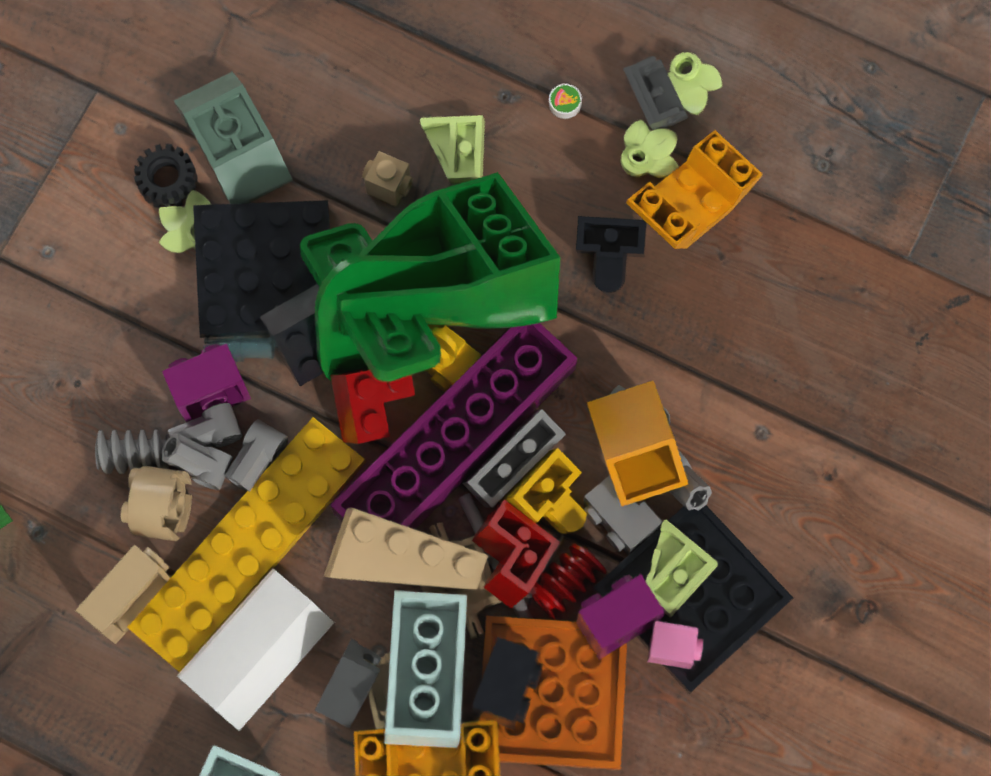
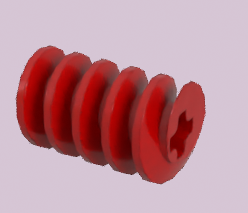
M572 544L569 548L572 557L562 553L559 556L562 566L551 563L549 565L551 575L542 572L539 576L541 585L535 583L530 591L535 602L553 620L556 619L552 609L556 608L563 613L566 611L562 601L564 598L573 603L577 601L573 593L574 589L584 594L587 592L583 583L585 579L593 584L597 583L593 573L595 570L604 575L607 574V570L602 563L585 547L582 548L577 544Z

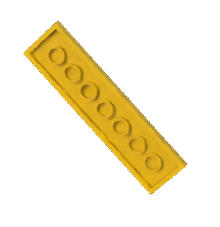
M312 417L259 477L250 492L247 491L127 628L180 673L366 463L365 459L346 443H343L339 437L317 419Z

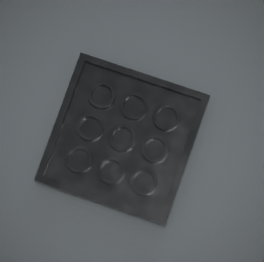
M328 200L193 205L200 338L269 335L260 316L317 284L301 257L300 243L308 235L330 229Z
M707 505L700 510H688L683 506L668 520L715 559L718 565L671 618L664 612L660 621L698 628L697 638L703 639L700 661L694 660L690 669L663 665L688 694L695 690L793 599V596ZM661 527L593 587V590L597 594L599 593L601 597H604L613 590L612 585L627 575H631L632 579L641 574L646 581L652 565L651 561L660 537ZM652 628L637 636L648 650L650 648Z

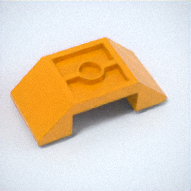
M714 130L693 147L685 163L656 186L651 182L647 183L628 198L626 204L674 249H687L726 217L759 181L763 174Z
M497 720L460 723V739L457 748L384 744L385 729L354 732L356 776H500Z

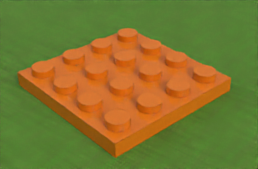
M486 616L482 678L498 637L538 651V662L543 664L542 674L536 690L529 687L526 695L531 700L524 723L516 722L514 730L497 724L499 762L620 770L627 643L603 658L598 659L578 627L577 622ZM479 717V721H488Z

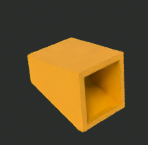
M654 380L587 402L621 507L689 485Z

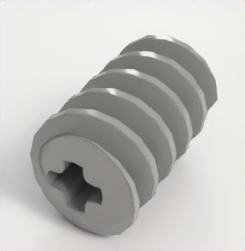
M141 429L138 439H133L131 430H126L124 439L120 440L117 430H113L110 440H106L103 430H99L95 444L97 469L102 468L105 474L112 473L114 467L120 474H124L128 466L130 470L133 468L140 469L142 465L148 467H156L157 465L158 468L169 469V464L162 461L161 453L165 441L169 439V435L167 434L165 439H161L158 429H154L152 438L147 439L145 430Z

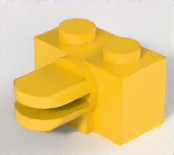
M428 325L441 346V359L438 365L425 371L432 375L431 381L439 389L446 392L482 355L448 326Z
M559 448L550 450L499 501L501 503L503 500H506L535 523L544 517L560 534L578 531L586 522V512L570 495L572 491L569 489L570 485L582 472Z

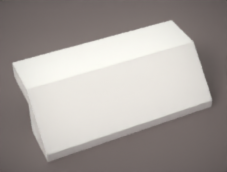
M272 569L182 669L177 677L240 731L334 622L308 597L276 570Z

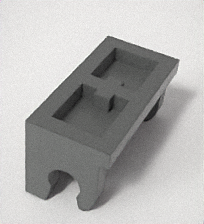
M651 56L632 66L623 68L652 130L668 129L688 119L661 59L657 61L655 56Z
M352 638L315 708V711L348 728L351 727L379 674L380 668L374 664L378 665L381 661V657L378 654L357 644L358 641Z

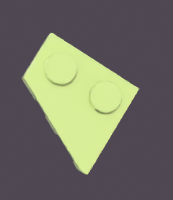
M483 115L420 118V124L450 183H464L483 177L485 132Z
M665 519L661 525L660 537L651 561L652 565L646 582L665 613L671 618L718 566L717 561Z

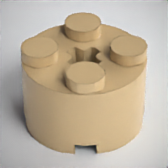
M143 466L140 469L133 468L128 479L130 488L128 502H124L122 505L121 521L128 523L130 532L134 536L177 541L180 538L176 533H184L191 511L192 495L186 494L185 484L191 485L189 474L186 471Z

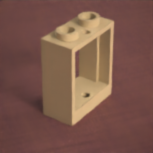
M134 545L75 611L116 644L129 630L127 628L129 624L170 579L166 573L169 566L149 547L141 551Z

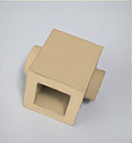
M378 151L374 161L369 160L362 174L368 195L396 207L402 196L408 194L413 182L408 163Z

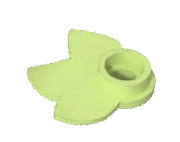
M680 53L670 64V73L668 75L684 109L694 115L700 114L707 104L708 91L717 90L722 87L720 73L714 66L702 64L698 56L693 53ZM684 67H692L691 72L687 74L681 73Z
M643 120L634 122L627 129L624 135L626 148L621 155V165L627 174L640 177L648 173L657 178H664L679 167L678 163L670 157L677 144L676 132L665 128L650 131ZM633 156L640 157L643 161H635Z
M191 190L187 196L185 207L167 206L159 208L161 223L168 231L160 239L159 244L166 250L182 253L191 248L195 249L193 205H211L201 193Z

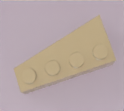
M347 508L324 577L477 590L488 555L360 510Z

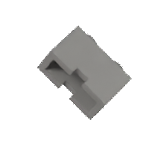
M610 475L584 496L583 504L585 508L583 510L586 512L588 519L597 526L600 523L608 532L606 535L607 540L618 552L623 549L627 555H630L662 525V521L644 501L640 505L634 502L621 507Z

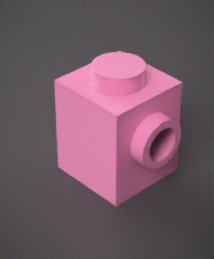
M655 621L652 628L647 662L690 669L694 660L700 661L703 639L697 638L698 628Z

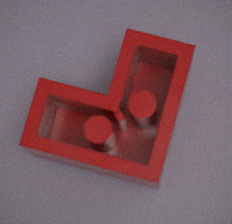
M368 367L331 375L343 443L360 444L390 437L384 402L415 396L412 374L388 382L376 379Z
M503 500L487 516L471 540L499 561L483 588L509 608H513L529 594L560 544V541L506 500Z

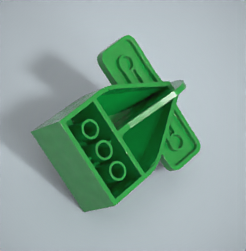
M498 172L434 191L418 199L405 208L374 240L371 239L362 225L349 223L308 235L300 243L301 257L320 287L315 302L317 356L323 373L330 381L332 374L366 367L370 369L376 379L385 382L435 367L441 359V346L428 325L510 328L538 324L557 318L561 257Z

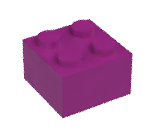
M227 343L221 346L219 344L210 345L204 348L200 355L189 360L187 358L175 360L169 364L168 369L162 371L175 404L185 422L201 417L205 410L215 405L229 403L233 407L251 399Z
M641 574L632 579L631 575H627L612 585L613 590L606 596L601 597L598 593L581 604L582 609L579 610L577 625L598 659L603 658L653 627L655 621H661L665 611Z

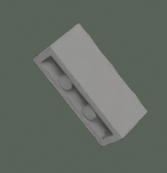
M543 409L535 410L462 484L485 508H493L566 433Z

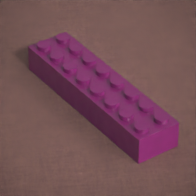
M540 323L511 327L331 504L334 515L342 522L347 508H354L415 530L576 370L577 357Z

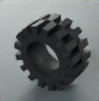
M160 144L154 145L156 148L155 152H151L148 148L144 151L146 157L139 156L137 159L139 166L135 165L134 167L136 174L134 179L141 195L144 196L149 204L153 202L157 208H160L161 204L167 207L171 206L172 203L182 206L181 200L183 198L186 200L191 190L196 191L195 182H198L196 170L187 152L184 154L183 149L178 146L174 150L172 144H166V149H162ZM165 166L174 167L178 171V179L174 184L168 187H160L154 183V174L158 169Z

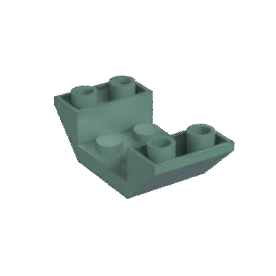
M233 72L174 100L188 129H191L213 169L229 204L250 203L293 181L272 135L244 85Z

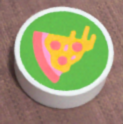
M560 84L550 92L549 108L555 116L563 119L572 118L581 109L582 96L575 86Z

